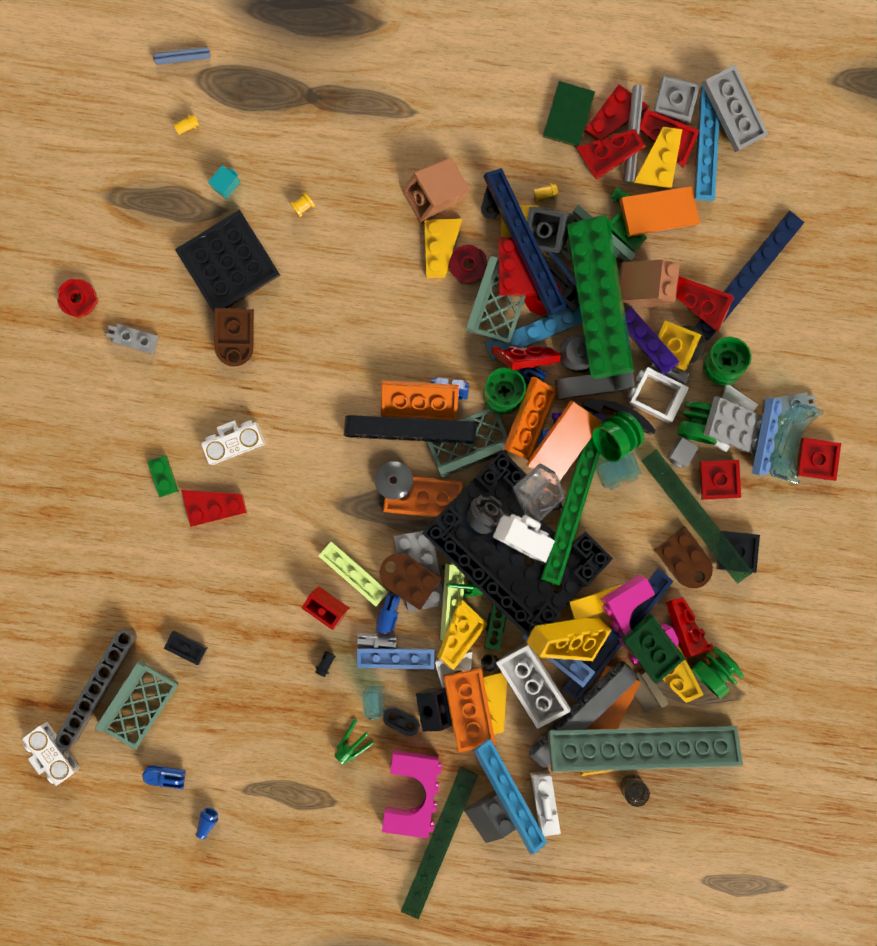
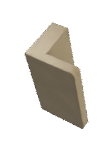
M644 669L636 673L638 675L637 680L641 683L635 693V697L643 710L647 713L657 706L663 708L668 705L660 689L653 683Z

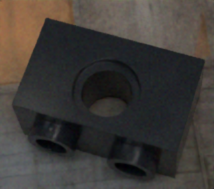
M427 688L416 693L423 732L442 731L452 726L445 688Z

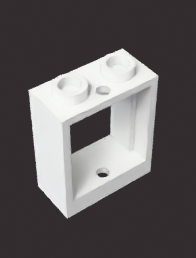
M649 367L643 371L640 370L636 377V381H638L636 387L630 389L627 398H629L628 404L666 423L673 422L689 387ZM647 376L676 390L665 414L636 400Z

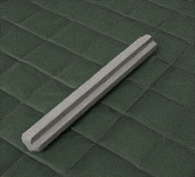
M634 85L632 87L628 131L636 129L638 134L640 132L643 85ZM637 153L625 160V182H633L635 180Z

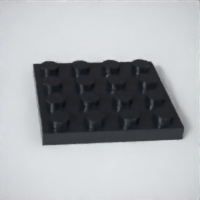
M240 210L175 249L214 314L215 308H229L281 276Z

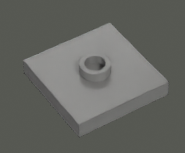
M663 75L653 112L670 119L690 123L700 85Z

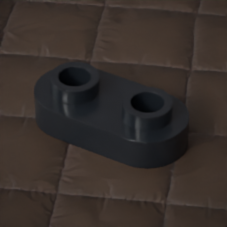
M487 186L481 205V214L484 218L491 220L495 219L500 211ZM491 207L494 211L489 213L487 209Z
M389 707L383 714V721L388 727L406 736H413L419 731V720L397 707ZM391 713H394L397 717L395 719H391L389 715ZM412 722L414 726L409 728L406 724Z

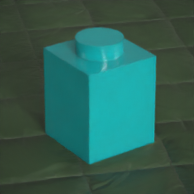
M222 165L208 181V184L227 200L241 182L235 170L231 167L227 169Z

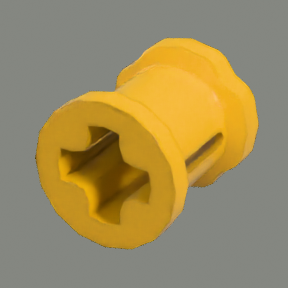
M305 192L302 193L303 196L297 201L290 203L299 217L303 216L302 213L309 207L315 206Z

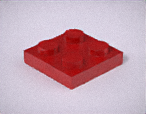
M801 438L796 476L837 481L841 443Z
M739 460L699 462L701 500L741 498Z

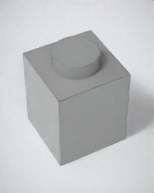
M683 437L678 438L667 459L671 460L670 464L676 468L688 467L699 447Z

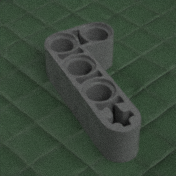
M633 372L595 379L591 375L555 380L558 400L625 391L635 387Z

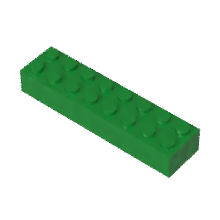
M601 215L567 224L591 376L595 379L634 372L610 221L606 215Z

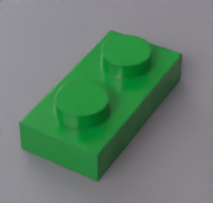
M621 212L610 221L612 234L633 252L647 239L644 234L627 237Z
M167 455L147 461L159 498L179 492Z

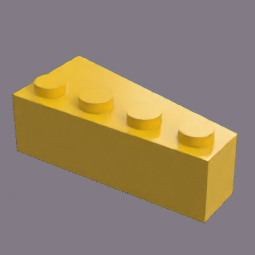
M598 616L544 624L534 627L526 643L539 657L593 661L610 634L611 629Z

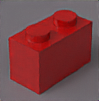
M320 586L309 594L301 607L331 630H334L341 623L349 610L347 605Z

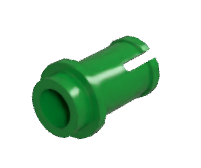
M615 187L610 198L613 199V202H620L619 200L622 197L632 195L622 191L621 187L619 189Z

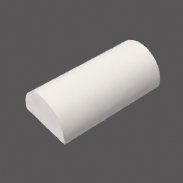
M527 643L512 649L496 662L537 729L570 712L571 708L537 654Z

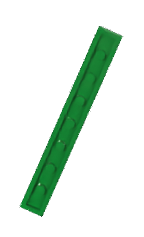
M592 437L578 456L553 537L555 542L545 562L540 579L558 586L562 580L600 456L593 444Z

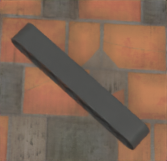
M133 629L121 630L112 639L56 736L55 744L59 749H68L79 740L136 642L137 634ZM123 633L128 635V643L123 641ZM113 650L119 653V659L113 657ZM104 667L108 668L109 676L103 673ZM94 684H97L99 686V693L94 691ZM84 701L89 703V709L84 707ZM74 718L80 721V726L74 723ZM64 735L69 736L70 743L65 741Z
M625 661L618 662L571 707L569 713L563 715L548 731L586 730L636 681L638 675ZM548 731L528 751V755L542 768L550 765Z

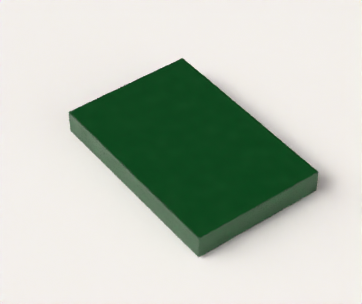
M559 81L542 137L575 147L579 146L595 91Z
M651 614L621 639L656 685L685 660L678 648Z

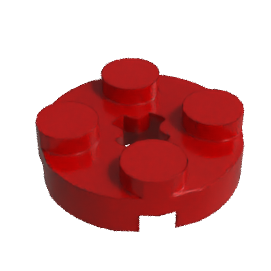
M69 279L58 290V306L69 316L75 318L85 317L98 304V297L94 287L85 280ZM75 294H81L80 302H73Z

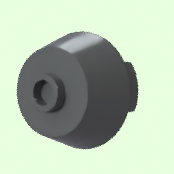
M575 334L567 337L562 342L559 350L562 364L574 372L588 370L590 367L585 336Z
M480 495L478 498H475L467 515L470 526L481 534L495 531L501 517L507 516L500 508L502 506L501 502L493 496L487 498Z

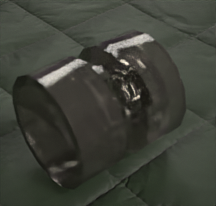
M631 774L622 779L620 790L627 802L635 807L646 804L650 797V791L642 778Z

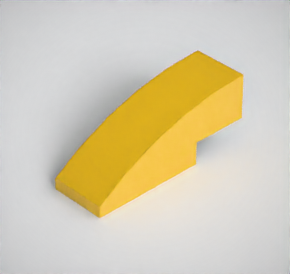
M623 584L586 594V596L569 601L574 620L604 612L601 598Z

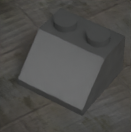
M529 207L527 223L540 250L554 253L561 251L569 236L567 224L572 223L573 213L543 207Z
M495 790L464 810L485 843L503 839L516 830Z

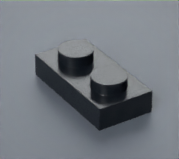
M172 631L164 649L198 666L208 647L176 631Z

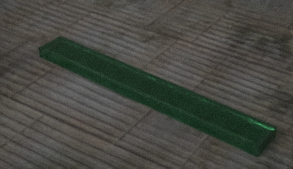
M656 449L641 461L735 583L738 584L752 574V570Z
M462 767L459 768L401 908L402 913L419 919L478 774Z

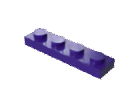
M631 306L626 308L624 311L628 335L663 375L667 374L679 364V360Z

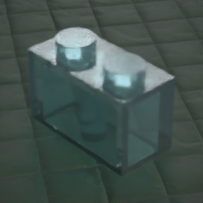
M634 452L629 453L618 462L608 461L596 466V471L603 488L609 487L610 490L621 486L620 482L627 480L628 483L637 480V475L642 474Z
M384 686L365 687L362 694L363 716L368 718V720H379L385 713Z

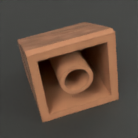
M452 158L415 172L402 190L420 223L460 202L471 191Z
M664 259L621 263L619 281L623 302L647 308L675 302L680 263Z

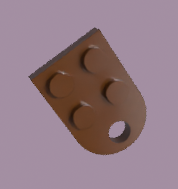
M215 308L214 348L218 359L228 366H240L251 358L254 350V309ZM236 351L239 354L240 358L237 362H232L229 359L230 352Z
M686 527L680 529L654 549L681 585L688 588H700L710 580L713 573L712 562ZM698 571H701L703 574V579L700 582L694 580V574Z
M395 553L388 556L382 562L379 572L380 579L386 588L419 610L422 609L442 579L433 571L404 553ZM394 562L397 566L396 571L388 572L385 568L386 563Z

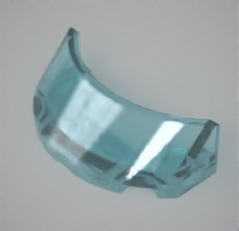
M796 402L790 405L791 408L784 412V414L778 416L777 423L779 427L774 437L775 448L771 453V468L769 472L771 476L799 484L800 481L795 469L797 444L809 424L820 415H823L824 411L814 406Z

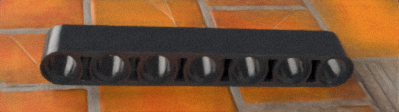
M347 415L345 416L343 436L366 439L473 444L476 442L477 423L457 420Z

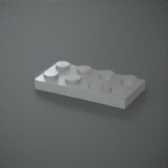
M736 65L702 82L735 152L768 135Z
M714 397L703 435L755 455L763 416L721 397Z
M423 531L394 536L397 553L409 555L440 576L435 546L421 534ZM441 580L422 609L443 605V586ZM406 601L408 612L419 610Z

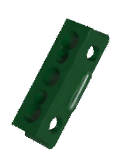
M492 603L491 612H489L487 620V635L484 648L498 651L502 634L504 633L506 616L502 612L499 617L495 616L498 611ZM495 620L500 621V625L498 627L493 626V622ZM493 631L498 632L497 635H495V637L497 638L495 643H491L489 641L490 638L493 637Z

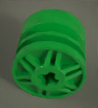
M721 338L713 345L704 358V374L716 385L726 386L735 383L751 364L752 355L750 348L739 338Z
M510 368L494 370L488 376L483 390V399L486 406L497 414L514 412L520 406L526 392V383L523 376L518 371L511 370ZM501 390H503L504 393H507L506 397H503V394H500Z
M685 402L684 407L690 411H683L682 415L690 420L680 421L676 434L696 442L716 445L718 440L703 435L712 405L703 402Z
M619 411L593 429L592 441L601 456L610 462H618L628 455L629 452L643 444L644 432L634 416L626 411Z
M714 647L711 651L716 658L707 653L706 657L710 664L707 665L700 660L691 670L721 700L730 691L725 682L728 680L736 685L738 683L733 675L740 680L745 676L738 664L727 653Z

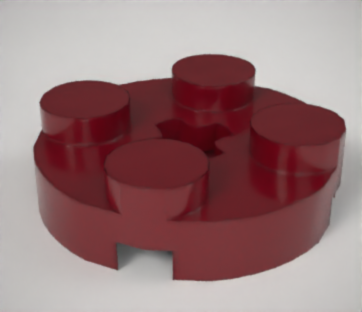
M466 244L454 251L450 258L449 267L451 274L459 283L472 284L484 276L488 262L485 253L481 249L474 247V245ZM469 259V262L474 263L471 269L463 266L465 260Z

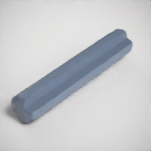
M208 47L154 53V61L157 65L210 58Z

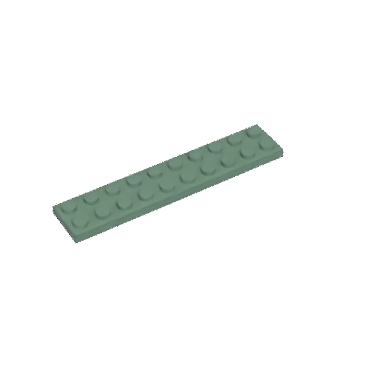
M737 726L548 731L551 772L743 766Z

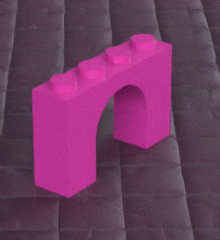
M637 575L601 598L603 603L602 609L607 616H610L612 620L610 622L611 626L619 633L621 637L619 641L625 649L627 647L621 639L631 631L630 616L633 610L639 604L655 595L648 579L641 575ZM664 623L660 625L675 646H678L680 642L673 628ZM628 650V658L631 661V663L633 665L636 664L641 667V665L637 662V660Z
M393 750L390 774L416 778L424 786L426 796L418 807L411 810L385 807L382 832L428 838L429 832H433L434 820H431V815L436 813L437 801L433 800L434 793L438 794L440 783L436 781L437 774L441 775L442 769L439 756Z

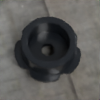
M492 654L483 656L481 665L485 672H493L497 669L498 665L496 662L499 660L497 656Z

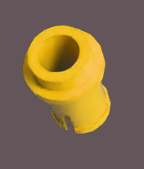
M189 114L187 118L173 125L177 133L181 135L192 128L196 129L200 124L194 114Z
M550 183V186L534 189L536 201L550 197L555 198V196L559 195L557 185Z

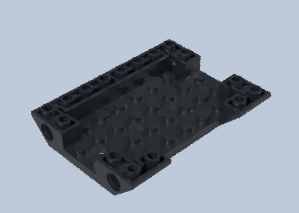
M502 450L421 534L529 638L535 626L554 623L561 616L560 612L583 587H587L613 558L585 531L573 541L560 583L561 590L555 593L551 589L552 583L540 580L545 562L533 559V564L527 566L524 563L526 555L494 538L495 531L487 534L475 531L467 520L469 503L480 495L487 498L493 496L501 502L502 506L500 508L508 517L511 514L520 518L524 515L531 517L541 524L539 530L548 533V537L553 540L555 532L514 493L530 477Z

